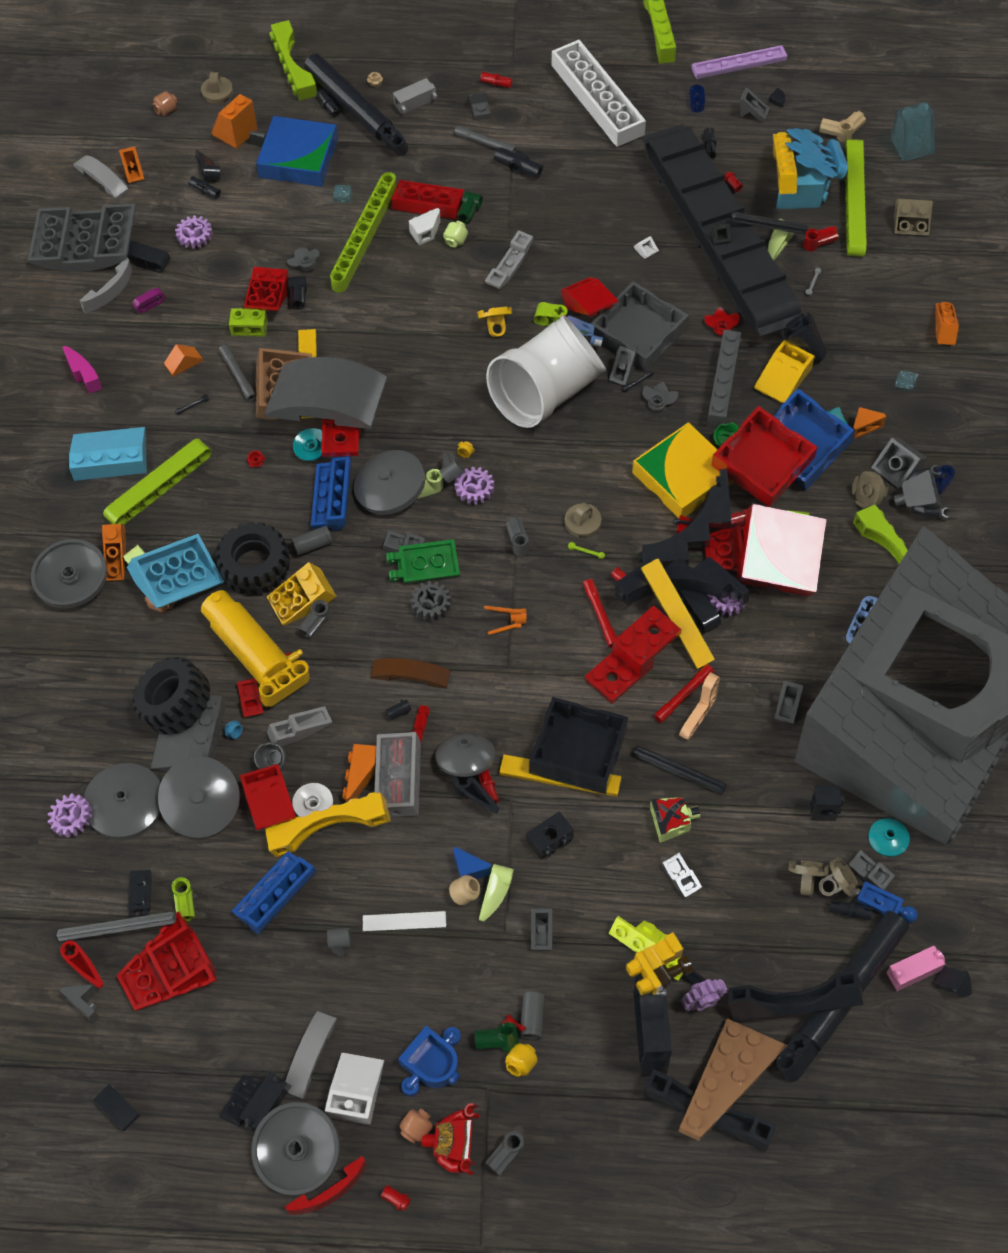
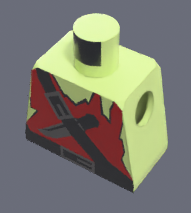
M684 798L651 800L650 810L660 842L689 832L691 820L700 818L698 806L687 808Z

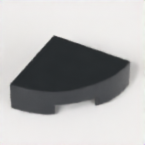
M777 87L769 97V102L783 108L785 104L784 92Z

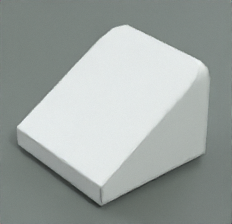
M651 236L634 246L635 250L644 259L659 251Z

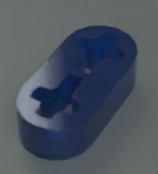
M701 85L691 86L689 94L690 108L693 112L700 113L705 109L704 87Z
M942 465L936 472H941L939 478L935 479L936 485L940 483V486L937 487L939 495L945 491L954 478L955 470L950 465ZM946 472L949 473L945 478L942 477Z

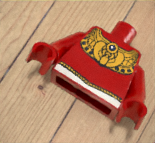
M469 1103L464 1109L446 1116L441 1122L436 1123L435 1134H425L422 1136L421 1146L434 1148V1159L450 1173L465 1172L470 1176L474 1173L469 1170L470 1165H476L475 1162L470 1160L473 1129L470 1117L474 1119L480 1117V1114L473 1113L474 1109L479 1107L476 1104Z

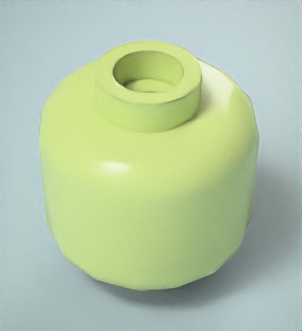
M460 221L450 222L443 234L445 243L454 248L463 245L468 235V230L465 228V224Z

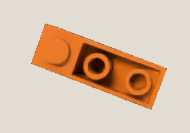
M949 302L936 303L937 343L955 345L959 324L954 305Z
M102 525L103 551L108 569L106 581L125 580V559L123 557L126 554L125 525Z
M353 744V751H349L348 763H351L350 769L346 770L345 777L348 785L343 789V799L346 800V803L351 799L357 798L375 775L376 746Z

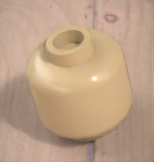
M461 876L450 884V896L458 905L469 904L476 900L480 894L479 882L472 876Z

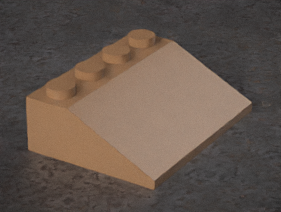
M259 348L256 360V418L277 419L265 417L264 414L282 366L294 360L310 358L312 354Z

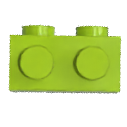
M231 308L229 320L231 336L266 337L268 323L266 310Z

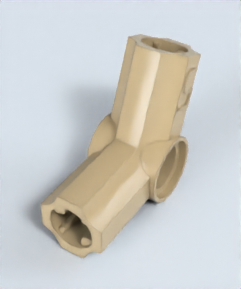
M860 111L854 112L847 120L840 122L823 118L819 132L837 136L839 141L846 142V139H851L852 134L866 122V118Z

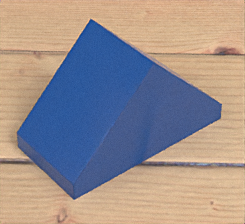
M457 847L453 849L460 877L469 875L475 879L490 876L492 871L491 864Z

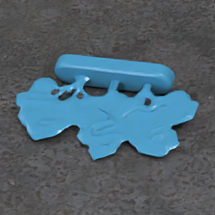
M787 129V132L793 138L801 142L785 143L791 150L800 154L796 155L798 163L806 168H816L823 175L831 178L835 177L840 180L844 178L848 164L839 141L830 139L826 146H823L821 144L823 139L808 129Z

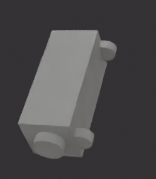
M427 78L393 93L394 105L401 114H405L437 98L436 88Z

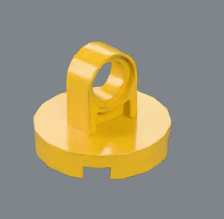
M507 307L490 308L485 313L484 310L478 311V320H487L489 334L493 337H500L506 331L504 317L512 315V307L508 309ZM495 324L500 325V334L494 333L493 326Z

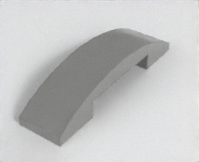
M85 155L73 164L84 175L87 173L104 186L105 191L116 200L129 191L127 186L114 172L91 156Z
M518 230L510 242L509 250L497 268L491 270L485 279V283L498 289L506 285L524 260L533 241V236Z
M128 258L115 267L117 274L97 293L90 290L79 300L83 312L88 313L106 305L125 288L132 274V267Z
M318 1011L314 1015L288 1072L286 1082L292 1085L287 1094L300 1099L304 1098L312 1080L313 1070L326 1040L330 1038L337 1018Z

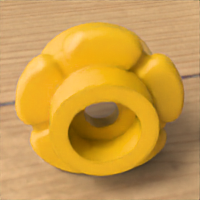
M465 441L458 444L457 453L461 457L469 458L470 455L474 454V448L471 443Z

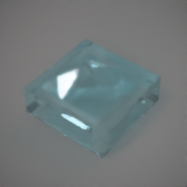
M335 185L333 201L350 202L351 185Z
M900 371L895 387L913 389L917 380V373Z

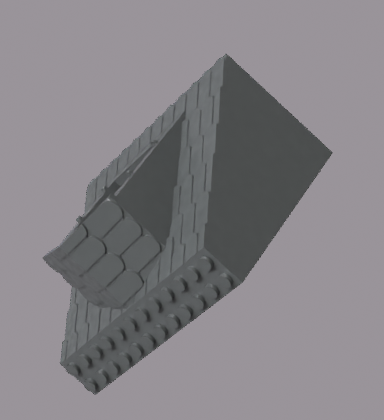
M923 526L807 712L794 762L946 845L949 839L954 841L960 827L963 825L968 813L1008 745V595ZM922 615L964 635L989 656L990 672L985 687L975 698L964 705L947 709L940 705L939 702H934L900 684L899 681L886 676Z

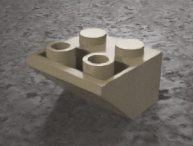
M896 198L894 233L929 236L933 201Z

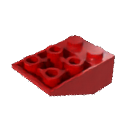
M254 267L244 308L279 311L288 294V270Z
M588 277L561 289L566 308L588 316H594L602 309H610L613 307V304L618 302V299L594 277Z
M279 764L239 775L256 830L296 818Z

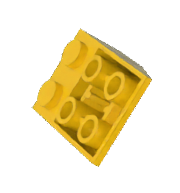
M783 340L772 355L754 389L783 404L811 371L815 356Z
M308 562L271 592L267 599L281 624L285 626L308 615L315 601L323 600L328 604L337 596L321 568Z

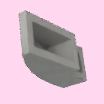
M324 706L289 715L288 720L269 724L267 734L271 742L285 746L332 724V720Z

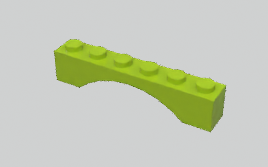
M643 0L644 7L649 12L652 21L659 64L675 62L676 44L664 0Z
M289 20L272 24V32H269L272 42L274 41L275 51L279 52L280 63H284L282 64L285 74L288 73L287 78L289 84H292L293 94L297 95L299 101L316 97L317 89L312 74L300 68L290 56L295 40Z
M876 505L856 512L853 524L860 534L883 546L900 564L908 550L905 547L904 541L895 533L894 527L885 519L884 513Z

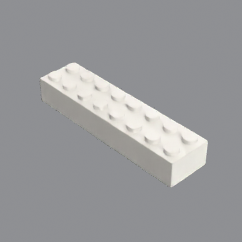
M580 40L552 51V67L616 147L645 135L646 120Z

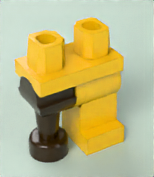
M673 932L653 946H649L643 951L636 953L635 958L626 964V970L631 977L639 973L644 977V979L636 983L641 995L650 992L655 995L660 990L667 988L671 979L680 973L688 975L693 972L689 959L686 956L681 957L683 947ZM678 959L677 965L670 968L666 967V964Z

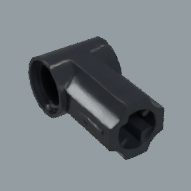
M306 276L288 277L290 306L296 310L305 307V292H307Z

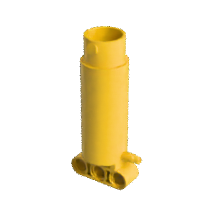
M216 591L205 599L201 606L202 614L210 622L212 630L260 684L259 694L263 705L273 706L309 682L308 664L302 660L295 661L299 656L303 655L301 649L286 656L239 602H235L226 591Z

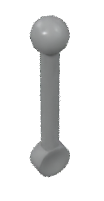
M820 268L815 269V275L810 287L805 292V295L808 297L812 296L813 286L818 274L821 273Z

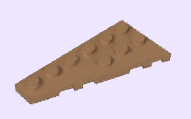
M727 1018L679 1128V1132L700 1141L737 1099L774 1063L775 1059L784 1051L787 1045Z

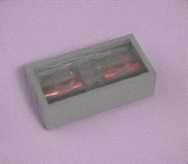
M416 732L377 735L375 792H380L386 798L390 817L419 815L421 741Z

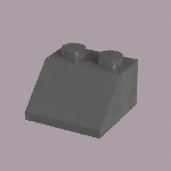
M892 437L871 468L901 489L902 483L906 481L914 470L921 469L928 458L901 438Z

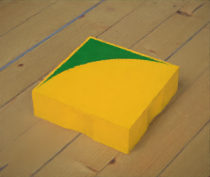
M688 422L633 460L632 473L649 490L658 495L663 504L678 518L680 515L686 517L708 499L711 487H716V476H719V471L713 468L711 463L713 454L717 449ZM728 478V486H730L734 482Z

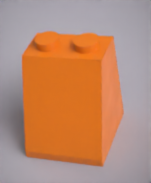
M239 94L218 113L212 135L236 149L249 138V133L251 131L255 132L258 129L252 100Z

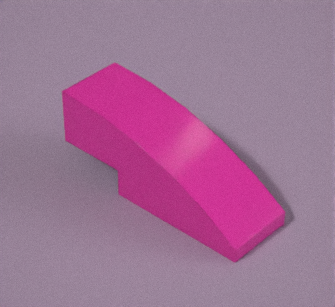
M67 346L62 347L76 382L84 381L89 394L101 390L102 386L99 378L89 362L73 349Z

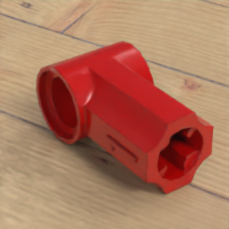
M830 226L820 230L809 229L806 231L803 243L804 249L813 252L820 245L838 240L836 227Z

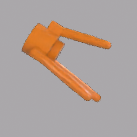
M484 606L486 610L510 613V620L514 622L512 625L489 631L488 635L521 628V624H526V608L510 609Z

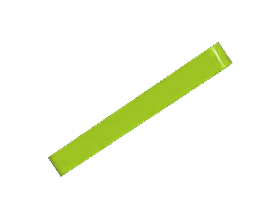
M846 139L845 159L848 164L845 175L847 256L865 257L863 140Z
M386 172L380 177L331 272L332 290L336 293L344 292L347 289L392 201V196L397 187L394 173Z

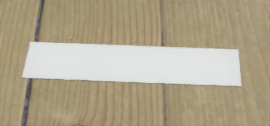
M446 911L363 915V931L446 927Z

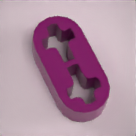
M154 288L137 297L133 301V307L138 313L147 312L163 303L165 294L160 288Z

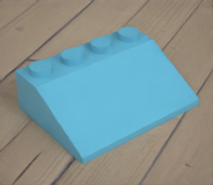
M145 427L73 434L69 452V469L74 481L147 473Z
M199 534L134 557L127 566L135 584L157 609L224 583Z

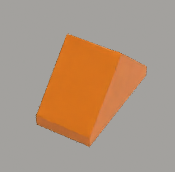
M135 146L119 150L128 183L143 180L144 176Z
M176 344L164 365L174 377L202 362L203 358L195 347Z
M859 407L853 426L854 439L882 428L886 415Z

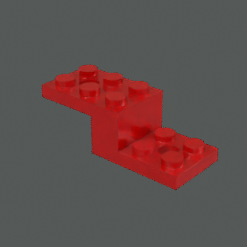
M323 419L322 457L359 456V439H361L362 428L335 425V420ZM336 439H345L342 442L336 441Z
M652 606L613 640L612 653L586 674L585 680L613 704L653 669L654 657L681 634L682 629L655 606ZM656 628L659 630V633L651 634L649 630ZM615 675L618 679L616 681H609L607 677Z

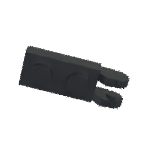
M151 870L130 871L129 918L136 917V912H142V916H147L149 911H151Z

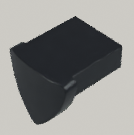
M943 967L935 981L937 988L953 992L959 996H970L972 985L968 971Z

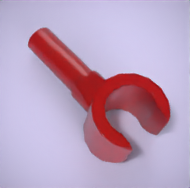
M510 1014L506 1015L507 1019L504 1022H500V1024L511 1022L516 1025V1029L525 1030V1026L518 1024Z

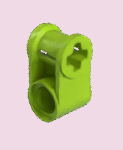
M541 302L537 306L534 322L541 326H549L554 321L556 322L560 319L562 315L566 316L567 308L564 305Z

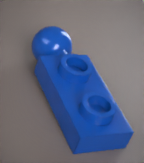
M866 881L856 902L864 906L873 907V910L884 914L885 911L895 912L901 915L907 923L914 922L918 917L917 910L914 907L901 906L904 899Z

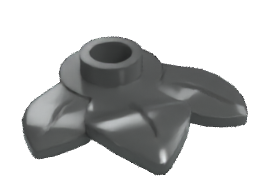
M305 247L297 248L294 251L295 257L288 259L287 264L293 268L301 267L304 271H310L315 268L316 259L320 256V253L317 249L309 251Z
M664 382L659 383L654 388L644 386L642 392L643 397L648 401V406L654 411L663 410L666 405L675 403L678 398V392H668Z

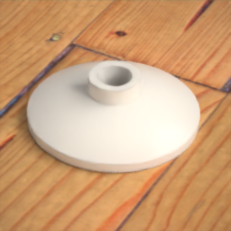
M319 783L303 785L294 794L293 809L299 817L307 816L313 811L329 809L333 805L332 794L327 787ZM311 803H317L315 807L310 806Z

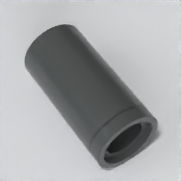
M327 526L291 538L297 556L333 543Z
M525 992L523 994L521 1025L525 1026V1030L520 1032V1037L523 1039L539 1040L542 1038L544 994Z

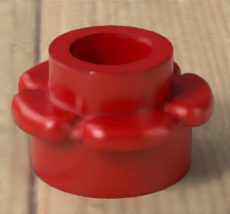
M256 450L250 452L247 457L248 465L251 467L262 466L265 461L264 455Z

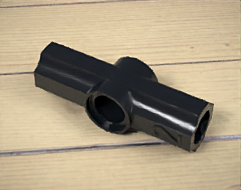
M498 147L495 152L494 160L508 166L515 174L523 172L538 179L542 174L543 165L530 160L521 151L514 153Z

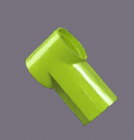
M177 878L172 883L176 913L179 911L186 921H191L195 919L193 890L186 878ZM180 887H187L185 892H177Z

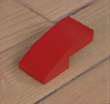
M255 678L237 682L244 718L264 714L258 683Z

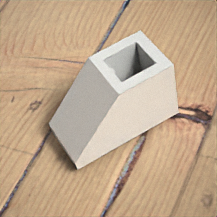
M436 208L409 220V231L419 245L435 238L441 221L440 209Z

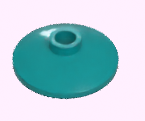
M317 428L305 429L295 437L293 450L298 458L304 461H314L322 457V430Z
M883 818L876 821L871 826L868 834L871 847L877 853L886 857L901 855L905 852L910 842L907 828L901 822L891 818ZM887 832L892 833L894 836L889 837L887 835Z

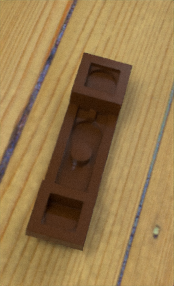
M402 658L374 660L371 672V679L390 681V678L426 682L430 687L447 689L450 670L428 662Z

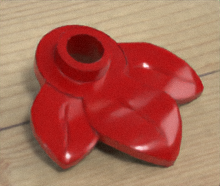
M718 308L713 316L705 315V323L713 328L716 334L723 336L724 330L731 331V328L738 325L739 314L733 313L728 316L722 308Z

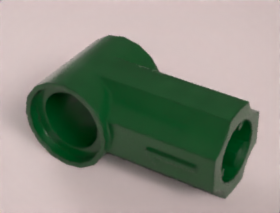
M466 191L462 199L461 208L457 214V219L464 224L471 222L476 210L481 208L483 195Z
M506 1022L497 1029L475 1031L476 1048L480 1050L501 1047L503 1051L510 1052L516 1044H520L516 1025Z

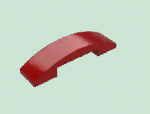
M363 1156L343 1168L347 1176L346 1178L317 1197L308 1201L305 1194L286 1205L285 1208L289 1215H300L317 1211L342 1197L362 1175L366 1167Z

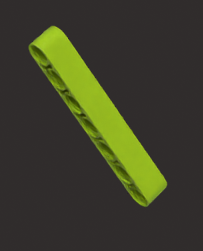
M200 439L192 440L107 506L103 516L112 524L125 525L208 460L212 450Z

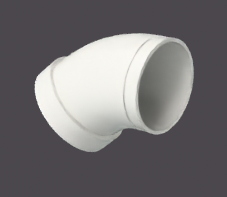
M562 315L560 319L556 322L554 321L518 349H510L493 359L488 366L486 379L489 393L499 411L512 423L520 427L530 428L548 418L555 408L590 384L598 375L604 373L606 368L581 332L565 315Z

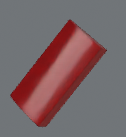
M399 180L392 196V210L425 214L428 211L439 208L440 217L457 219L464 189Z

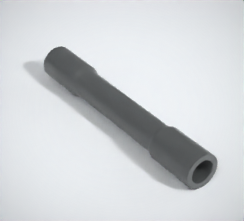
M457 125L455 128V135L474 140L495 149L502 147L516 153L517 147L473 132L460 125Z
M228 345L220 346L219 352L231 369L247 401H254L256 394L234 359Z

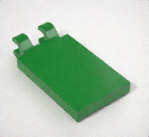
M454 539L399 546V552L386 553L387 564L398 562L399 570L389 571L390 582L403 579L404 584L460 577Z

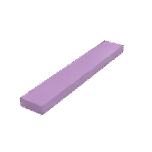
M781 45L694 63L691 68L695 78L700 79L786 61L787 54Z

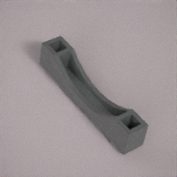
M723 331L708 413L707 427L717 429L720 424L726 423L741 332Z

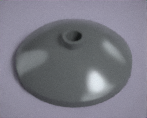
M456 734L447 738L438 746L435 755L436 762L441 770L450 775L459 777L474 776L486 771L493 764L495 748L488 739L478 734Z

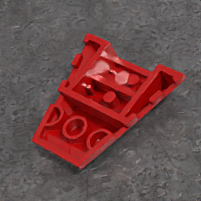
M741 521L736 523L734 527L729 529L723 528L711 533L710 547H705L706 558L710 556L726 571H738L740 555L744 546L743 533L745 522Z
M179 911L175 914L177 918L176 923L164 925L160 933L144 946L145 949L139 955L136 954L116 975L135 1011L217 981L215 967L201 941Z

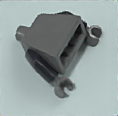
M933 465L931 469L914 470L906 481L902 483L903 493L894 496L896 505L906 504L907 508L915 514L926 517H939L943 521L948 520L951 516H946L943 512H949L950 508L939 509L941 508L935 479L939 478L941 472H934L939 467Z

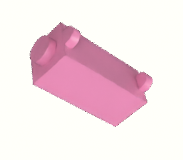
M932 946L891 965L886 973L895 989L899 991L940 972L945 965V958L941 951Z

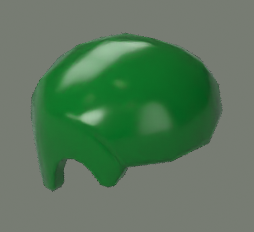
M733 422L720 424L713 435L715 445L720 448L740 427Z

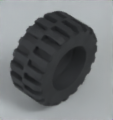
M248 522L246 525L242 523L234 529L233 527L228 530L229 533L222 536V542H219L216 547L217 566L224 583L231 590L235 589L237 593L243 594L245 592L246 595L251 596L253 593L261 595L264 591L270 592L274 590V586L278 587L282 583L281 579L284 580L288 575L287 571L290 569L288 548L282 534L275 530L273 526H265V523L258 522V524ZM252 550H261L269 554L265 562L255 567H244L237 564L238 559L243 554Z
M183 657L162 659V662H156L138 680L139 684L135 686V694L132 698L133 709L138 718L160 734H176L177 731L182 732L186 730V727H191L194 721L202 716L201 713L206 709L207 701L210 699L208 678L194 664Z

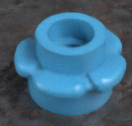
M237 720L228 722L224 729L225 735L229 739H237L242 734V725Z

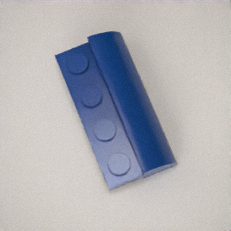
M350 456L332 458V462L316 465L311 527L313 529L327 526L332 531H338L345 527L351 470Z
M287 851L232 910V913L247 924L252 931L260 934L316 873V869L303 858H298Z

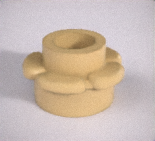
M377 72L369 74L367 82L371 87H379L383 81V77Z

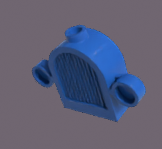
M425 1026L398 1058L400 1066L412 1075V1077H408L402 1082V1091L406 1096L413 1097L419 1092V1081L430 1088H442L449 1084L454 1085L457 1082L460 1074L458 1073L457 1055L452 1047L459 1044L461 1040L460 1031L457 1028H447L443 1034L444 1038H441L428 1026Z

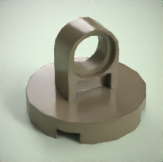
M210 72L209 79L203 82L201 86L202 97L208 103L222 104L225 99H230L233 95L232 83L227 78L220 77L219 72Z
M864 471L860 476H856L852 485V494L856 496V504L862 508H868L872 505L878 506L882 502L883 497L887 496L889 486L884 484L883 479L878 473Z
M584 502L570 507L566 512L565 527L571 535L578 538L579 536L589 538L600 530L601 514L594 506Z
M836 857L830 861L832 873L824 877L819 883L820 892L826 896L837 894L842 890L849 897H854L860 893V889L855 887L858 885V881L848 865L843 866L840 863L843 860L842 858ZM827 880L834 883V890L832 892H828L824 888Z
M795 860L789 861L788 871L802 874L801 895H813L815 876L830 875V865L823 867L821 862L801 860V864H795Z

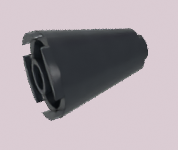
M807 313L808 315L806 316L800 314L786 324L788 328L786 330L783 329L781 335L787 342L814 355L813 362H821L825 359L827 350L814 318L810 313Z

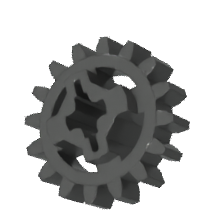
M428 581L426 586L421 583V588L415 587V593H411L410 604L412 611L417 613V617L423 615L425 621L428 617L431 618V621H434L436 616L438 619H441V614L447 615V609H451L450 592L445 590V585L439 587L438 582L431 585V582Z

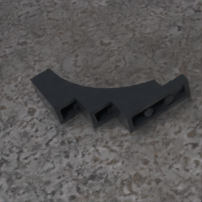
M719 469V476H716V487H711L708 499L696 519L688 527L671 538L653 544L642 545V552H639V563H644L649 559L652 561L659 559L663 568H666L675 560L681 558L689 565L688 548L710 547L709 529L731 528L727 469Z
M710 556L693 569L681 558H678L664 568L676 590L701 592L721 600L730 595L733 600L738 601L742 605L749 602V590ZM651 559L615 583V595L619 601H623L629 606L637 600L655 594L641 570V567L652 562Z

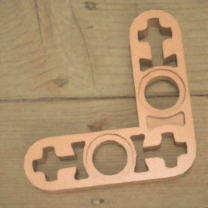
M712 672L709 673L702 686L700 702L685 722L679 736L686 740L692 737L716 700L720 681L719 676Z

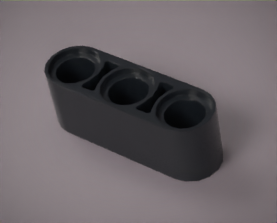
M130 240L127 256L130 264L158 273L163 272L171 259L166 251Z
M676 590L690 616L703 633L721 625L719 614L704 593Z

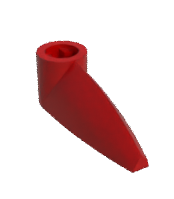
M75 941L64 942L60 948V953L65 962L70 964L99 989L102 988L104 983L81 947ZM73 950L75 953L70 956L68 952Z

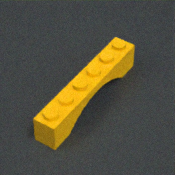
M785 132L773 134V158L777 162L779 194H797V170L793 150L785 144L791 143L790 134Z
M373 792L360 799H351L348 803L332 805L329 809L313 811L307 816L296 817L288 822L266 828L265 831L269 851L275 857L285 855L287 851L290 853L295 852L310 835L326 826L341 822H355L374 827L390 822L391 819L386 798L380 792Z

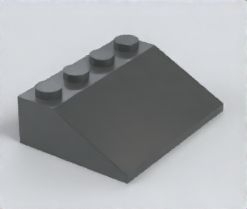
M210 695L207 707L201 713L202 716L196 719L191 727H186V730L182 732L177 731L176 734L170 735L159 733L150 767L152 771L168 772L178 762L191 757L214 759L226 708L223 697Z

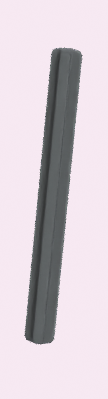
M172 911L58 930L57 937L62 942L171 925L176 923L177 918L175 912Z

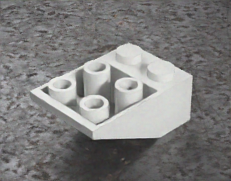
M341 1053L329 1090L325 1113L332 1119L370 1125L384 1060Z

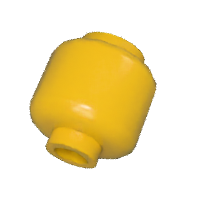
M516 1044L505 1058L506 1068L516 1077L527 1076L537 1063L535 1049L529 1044Z

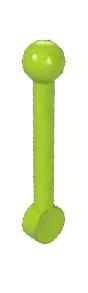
M570 542L568 544L569 550L576 549L585 553L598 556L599 559L605 558V554L603 552L598 553L579 546H575V543Z

